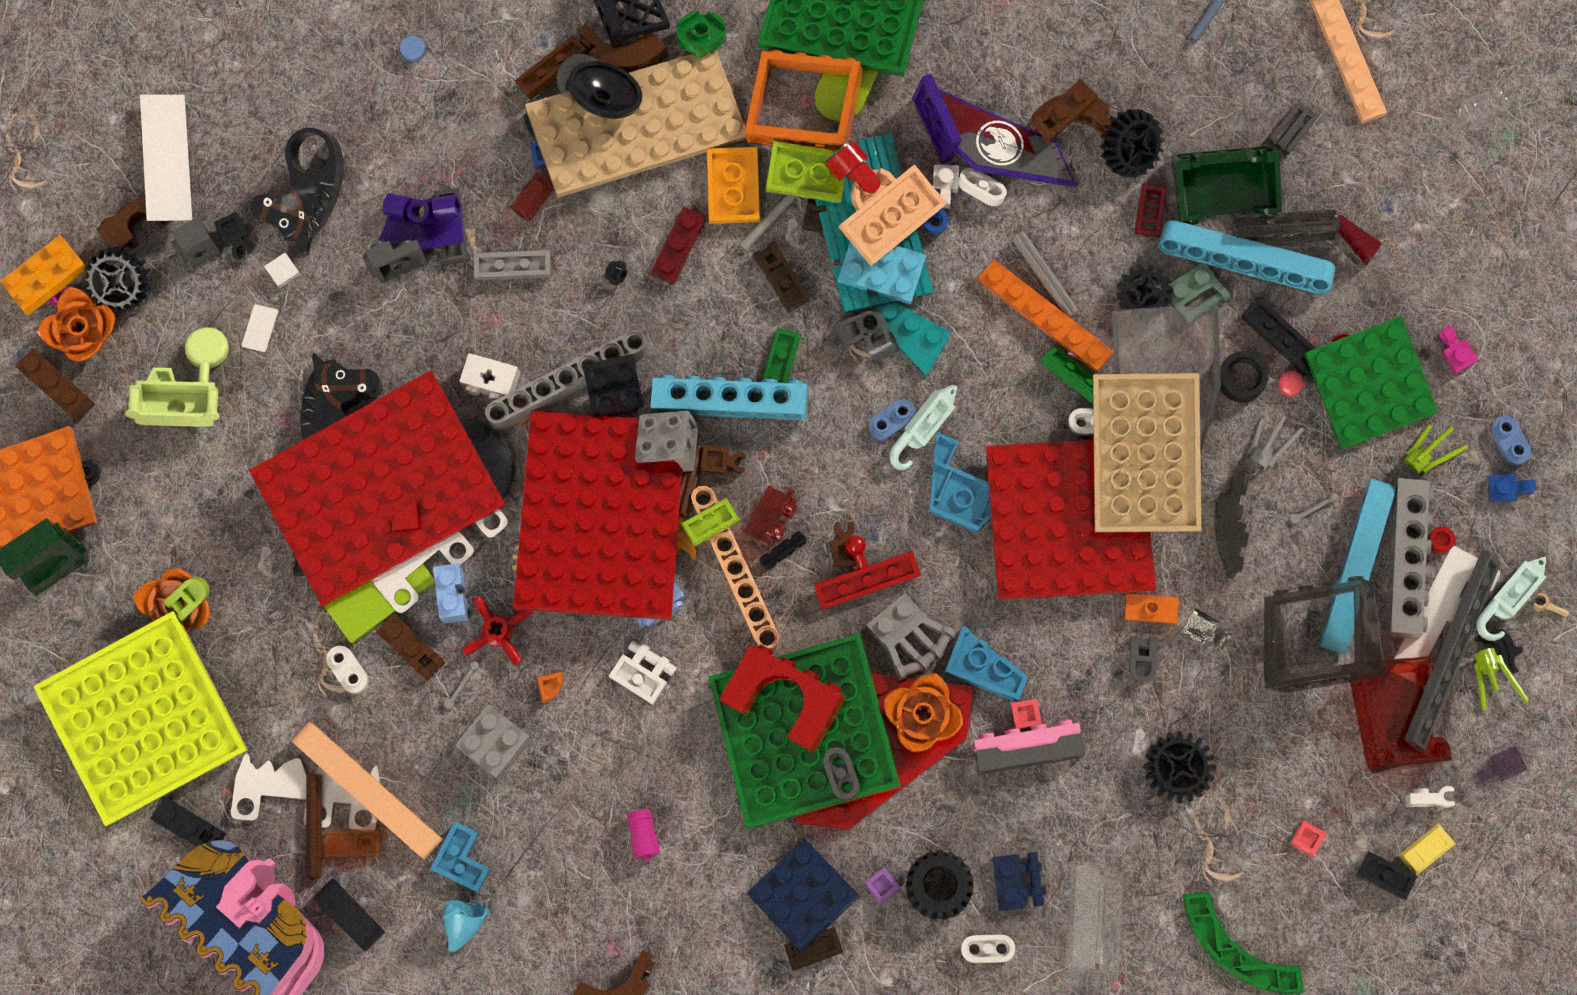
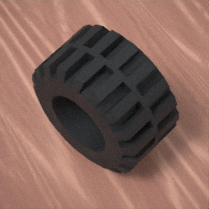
M937 850V852H928L926 855L920 856L912 864L906 880L907 897L912 907L919 911L920 915L927 916L932 920H947L957 916L967 907L973 894L974 880L969 866L963 862L964 860L960 856L958 858L952 852L947 853L943 852V850ZM934 870L947 871L955 880V892L945 901L932 900L925 893L924 880Z

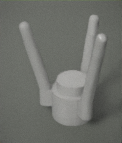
M1281 416L1266 443H1260L1257 446L1264 423L1263 419H1259L1251 447L1247 452L1249 455L1248 461L1262 470H1266L1268 466L1272 468L1276 460L1301 435L1304 428L1300 427L1272 455L1274 450L1270 446L1280 431L1286 416Z

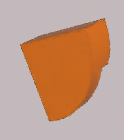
M563 672L536 677L542 704L550 702L559 694L562 688Z

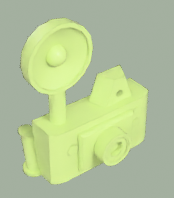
M210 327L199 328L193 331L186 339L185 354L191 364L199 367L198 382H176L172 368L153 367L146 381H136V385L129 386V403L125 415L129 418H134L135 423L140 425L213 426L214 420H218L220 416L217 413L219 391L215 383L208 382L209 370L222 364L227 358L229 347L224 334Z

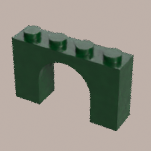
M46 518L0 548V567L5 575L12 580L20 577L27 589L33 594L38 595L88 562L89 560L84 554L88 550L79 538L77 539L73 533L70 534L65 527L62 528L59 522L54 524Z

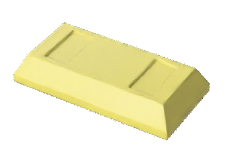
M1437 823L1397 857L1411 873L1418 875L1456 843L1441 825Z

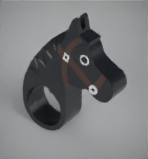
M303 128L296 131L286 144L285 159L292 192L279 195L276 198L258 195L252 199L250 210L256 219L275 225L284 236V240L295 242L299 252L306 255L310 253L312 238L325 225L337 202L344 176V160L338 140L329 132L316 128ZM313 135L321 136L329 150L325 166L316 175L309 174L302 168L298 156L301 144Z
M313 353L314 371L311 373L306 384L301 406L300 426L302 440L346 417L345 411L356 405L361 398L373 399L378 397L383 390V384L379 376L371 369H346L336 359L324 362L317 354Z

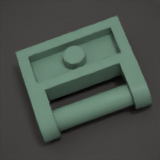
M1201 263L1170 283L1172 292L1166 293L1172 296V301L1169 303L1187 326L1193 324L1197 317L1220 302L1225 303L1231 299L1227 289L1221 285L1205 263ZM1210 289L1214 291L1215 294L1190 311L1186 309V305Z

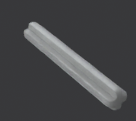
M1023 231L1013 237L1014 244L1058 308L1070 318L1075 316L1078 312L1077 307L1028 236Z

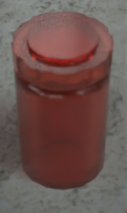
M537 172L510 206L513 212L528 222L533 219L551 195V192L554 191L552 182Z

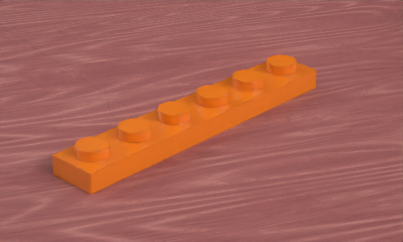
M995 259L978 277V282L1096 373L1113 356V350Z

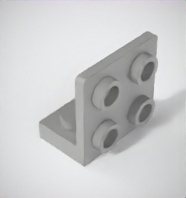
M689 411L640 415L635 460L637 463L675 460L684 472L694 471L698 423Z

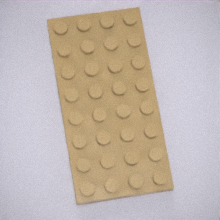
M717 50L707 53L704 57H695L693 54L630 72L629 74L640 85L643 97L639 109L634 114L625 118L607 119L593 115L579 106L569 91L525 104L528 118L557 198L707 152V149L722 148L747 140L744 133L745 124Z

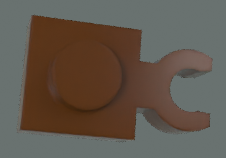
M703 445L700 472L725 475L727 468H730L735 473H743L745 468L738 467L735 464V460L745 459L746 454L738 452L731 456L728 455L729 448Z
M840 522L834 524L833 531L838 540L831 541L832 568L857 567L854 556L850 555L845 548L846 540L853 534L855 529L853 522L848 523L847 532L841 531Z

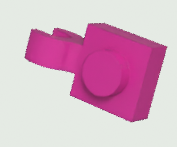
M1451 325L1438 334L1447 348L1441 354L1454 375L1479 361L1466 339L1458 342L1457 335Z

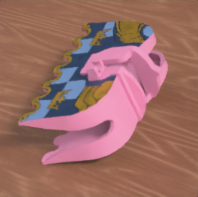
M216 840L199 845L189 852L159 883L140 898V902L147 908H153L160 903L163 904L159 918L164 924L172 925L177 921H181V926L178 929V936L181 940L186 942L199 937L200 941L196 946V952L200 957L207 958L214 953L218 954L214 969L221 975L235 970L236 975L232 985L240 992L247 990L249 987H254L252 995H302L320 971L324 959V941L319 931L295 907L294 893L291 888L285 884H275L274 868L276 863L271 859L266 861H250L234 843Z

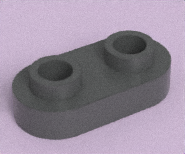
M831 748L825 753L823 764L833 793L841 800H852L860 791V783L851 757L842 748ZM836 758H842L843 762L839 767L834 766ZM845 783L851 784V789L848 792H844L842 789Z

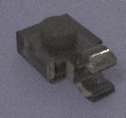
M1195 608L1181 631L1203 645L1209 640L1220 649L1225 648L1232 636V633L1228 630L1216 628L1219 621Z

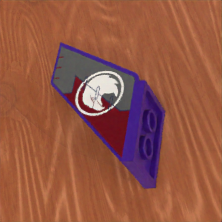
M932 74L922 76L913 94L912 101L941 164L951 161L955 152H957L975 171L1077 187L1056 141L1053 140L1047 144L1042 139V135L938 89Z

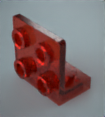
M768 486L744 533L770 546H773L775 540L779 542L785 533L786 528L784 526L787 518L792 519L798 508L795 490L790 488L786 495Z

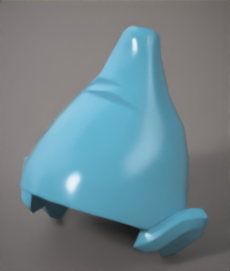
M451 900L445 903L442 918L448 936L449 951H458L476 935L484 919L490 915V911L486 906H483L480 902H476V905L458 900Z

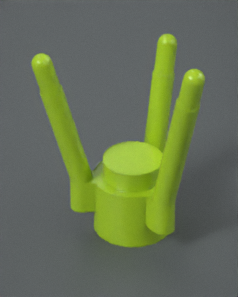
M1427 425L1412 448L1405 453L1407 456L1404 459L1406 465L1415 474L1420 472L1426 474L1437 465L1467 450L1468 446L1464 445L1431 463L1429 462L1432 459L1429 453L1454 430L1453 427H1449L1426 449L1421 447L1418 450L1432 428L1431 425Z
M1494 648L1482 650L1474 655L1476 660L1474 668L1477 674L1479 697L1483 711L1487 709L1483 674L1489 676L1494 691H1499L1494 675L1499 670L1498 666H1500L1522 700L1528 703L1529 699L1504 663L1502 655H1496Z

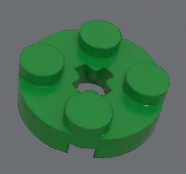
M699 11L686 14L678 21L676 31L677 42L682 49L693 53L695 57H704L707 53L715 51L726 42L724 20L716 13L707 11V15H699ZM697 31L705 32V33H704V34H697Z

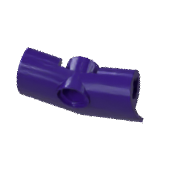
M394 193L386 195L383 202V213L388 215L379 238L380 241H390L392 244L399 245L407 240H417L422 250L463 242V214L458 195L454 194L427 200H419ZM424 206L425 215L420 218L419 210Z

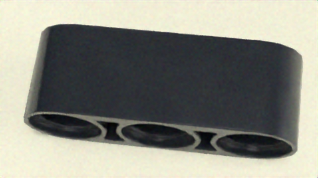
M333 878L313 896V899L365 952L385 934V931Z

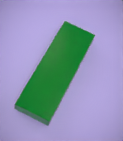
M776 328L761 382L763 379L777 380V383L788 382L801 334ZM757 393L756 401H760L763 395ZM784 394L776 396L774 401L782 404Z

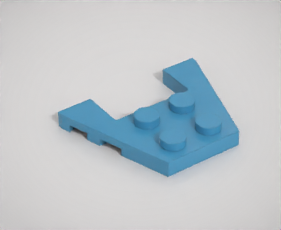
M937 432L929 513L974 533H978L991 519L988 482L949 466L959 441Z

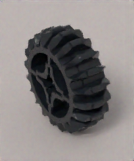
M1126 109L1125 112H1117V118H1110L1111 125L1104 126L1107 130L1106 134L1100 136L1104 139V143L1099 145L1104 150L1100 155L1106 160L1104 165L1111 168L1110 171L1120 174V176L1126 178H1136L1139 174L1147 175V169H1154L1153 162L1160 161L1157 156L1158 153L1164 151L1160 147V144L1165 141L1160 137L1164 130L1158 127L1160 122L1154 119L1152 114L1144 112V110Z
M119 244L115 245L113 249L108 245L104 247V250L99 249L95 251V256L88 258L90 264L84 266V270L89 274H85L82 279L89 282V284L84 286V289H91L92 294L89 295L90 298L96 297L98 299L96 306L105 304L110 309L113 308L115 313H120L122 309L127 313L132 308H138L140 302L147 300L145 294L151 292V288L147 284H150L153 279L146 276V274L151 272L150 268L144 269L143 267L146 259L140 261L137 259L139 252L136 251L131 255V249L128 246L122 250ZM116 260L122 262L123 265L117 268L113 265L109 266L106 261ZM130 272H132L135 282L131 279ZM119 273H121L120 276H119V279H118V282H119V283L116 284V285H114V284L116 283V279H117V276H116V275H118ZM101 277L105 281V287L102 284ZM118 290L123 294L126 292L130 297L121 298L112 295V293Z
M1182 731L1177 732L1176 739L1169 732L1166 734L1167 742L1162 737L1157 739L1160 747L1155 744L1150 745V750L1155 754L1146 753L1145 755L1147 760L1152 761V763L1143 765V769L1152 770L1151 773L1145 775V779L1150 780L1154 778L1155 781L1149 786L1150 789H1154L1158 785L1161 789L1157 792V796L1161 797L1164 792H1167L1166 801L1168 802L1172 800L1173 795H1176L1178 804L1182 803L1183 795H1185L1188 802H1192V792L1196 797L1200 798L1203 795L1200 788L1206 791L1210 788L1205 780L1213 781L1215 779L1208 772L1215 771L1216 766L1208 765L1207 763L1214 760L1215 757L1214 755L1206 756L1204 754L1210 747L1206 745L1201 749L1199 747L1202 743L1201 738H1198L1195 743L1191 741L1193 738L1192 733H1189L1185 740L1183 739ZM1171 747H1184L1188 749L1182 756H1175L1172 753L1168 754L1165 752L1166 749ZM1194 754L1200 762V777L1195 774L1196 771L1190 765ZM1187 757L1183 769H1186V772L1181 770L1172 777L1176 767L1173 766V763L1179 764ZM1159 758L1164 760L1163 763L1169 769V774L1165 781L1159 772ZM1178 778L1190 780L1194 783V785L1187 788L1171 786Z

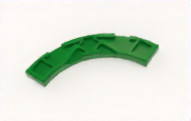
M1210 892L1182 895L1184 909L1194 935L1211 959L1223 970L1236 979L1261 990L1281 994L1304 993L1300 966H1282L1264 962L1251 956L1230 939L1215 914Z

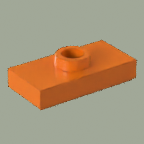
M1127 593L1124 621L1177 625L1179 598Z

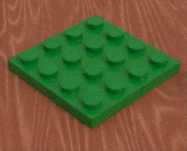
M1402 316L1304 353L1340 450L1438 413Z

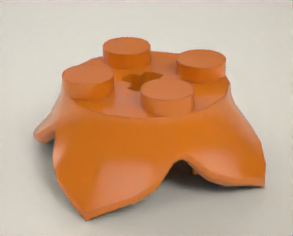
M68 287L58 299L57 313L47 316L42 320L37 333L48 346L63 351L68 359L82 362L94 356L105 346L106 339L113 331L115 315L108 306H96L86 292ZM82 324L84 326V329L79 333L75 331L78 330L79 325Z
M179 568L165 571L161 579L149 581L135 592L133 600L137 609L142 614L150 616L153 621L174 611L172 607L168 608L164 601L192 576ZM181 597L180 601L186 607L188 604ZM207 599L188 618L181 622L187 634L191 629L202 628L209 620L210 610Z
M936 673L923 675L915 680L910 688L895 689L884 699L886 716L897 728L899 741L910 751L927 750L935 742L953 737L963 726L961 711L955 704L951 703L947 684ZM922 708L927 709V714L931 716L929 719L925 718V721L919 720V716L915 714L917 711L921 712Z

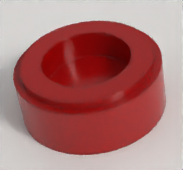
M1437 527L1430 532L1427 540H1431V550L1433 552L1444 554L1453 548L1455 535L1447 527Z

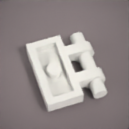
M633 640L628 649L635 653L634 657L631 660L627 656L622 655L611 671L609 678L651 705H654L667 685V682L661 679L660 675L665 672L672 677L677 667L670 664V660L666 657H659L651 652L650 647L647 645H640ZM644 659L655 666L652 672L640 665Z

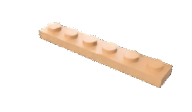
M1309 0L1361 124L1385 116L1387 111L1340 1Z

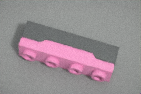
M1072 720L1057 722L1056 727L1046 728V724L1031 726V731L1020 732V729H1010L1004 731L1005 735L994 737V733L978 735V740H974L973 743L978 774L1083 758L1085 751L1080 733L1079 723L1073 724Z

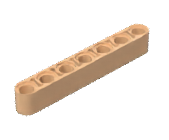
M699 486L692 492L691 498L696 514L718 503L714 492L707 486ZM701 495H707L711 498L710 502L706 505L698 504L697 499ZM728 528L709 539L710 545L757 648L762 644L760 638L764 634H771L775 640L766 647L775 651L779 646L778 632L733 533ZM728 541L732 544L730 550L723 552L718 549L719 543ZM739 564L742 567L741 573L738 575L730 574L728 569L731 565ZM744 587H749L753 590V594L749 598H742L739 596V591ZM753 611H761L764 614L763 619L759 622H753L749 618Z
M308 721L291 740L424 860L443 840L311 721Z

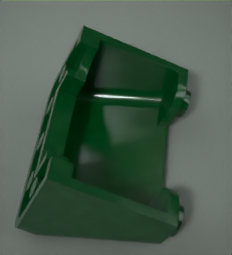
M1259 146L1171 155L1178 220L1180 222L1184 221V223L1195 225L1199 224V220L1203 219L1204 216L1254 212L1260 214V218L1275 217V213H1282L1280 151L1271 146Z

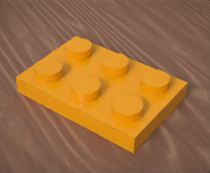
M758 148L707 149L709 224L760 222Z
M59 235L0 280V282L22 311L29 316L85 272L84 266L86 265L65 239Z

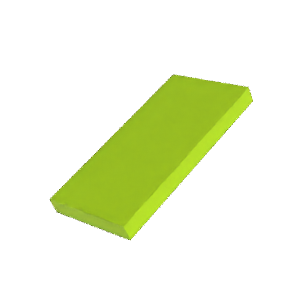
M423 564L405 578L418 596L435 584L434 578ZM373 581L325 606L327 612L352 645L387 620L393 613L397 612L374 585ZM399 589L394 595V600L398 605H406L411 599V594L406 589Z

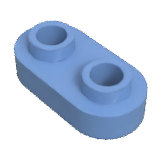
M898 400L873 416L869 422L870 435L875 440L885 441L903 430L916 414L914 405L908 400ZM904 408L908 413L902 416L898 413V410ZM883 422L887 427L880 430L877 428V424Z
M1510 416L1498 417L1491 425V435L1505 461L1510 465L1520 466L1529 459L1531 448L1515 419ZM1503 424L1509 426V432L1503 431ZM1515 447H1518L1522 450L1521 455H1518L1514 452Z

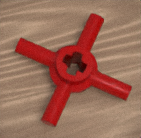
M481 596L473 599V604L485 622L482 625V635L462 647L466 656H469L488 643L492 646H501L514 666L521 663L523 660L510 641L513 635V626L532 615L533 612L519 610L506 618L502 615H493ZM497 625L501 628L502 632L498 636L494 633L493 629Z

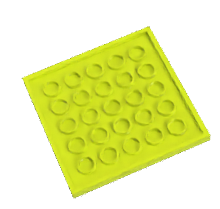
M175 611L166 614L33 686L105 826L119 821L248 751Z

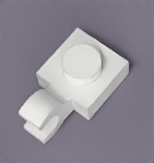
M934 165L933 187L937 192H940V196L947 203L943 209H950L951 193H958L959 166Z
M1446 786L1440 789L1438 793H1429V789L1426 788L1413 789V793L1405 796L1406 807H1452L1455 805V801H1446L1444 793L1453 792L1454 788Z

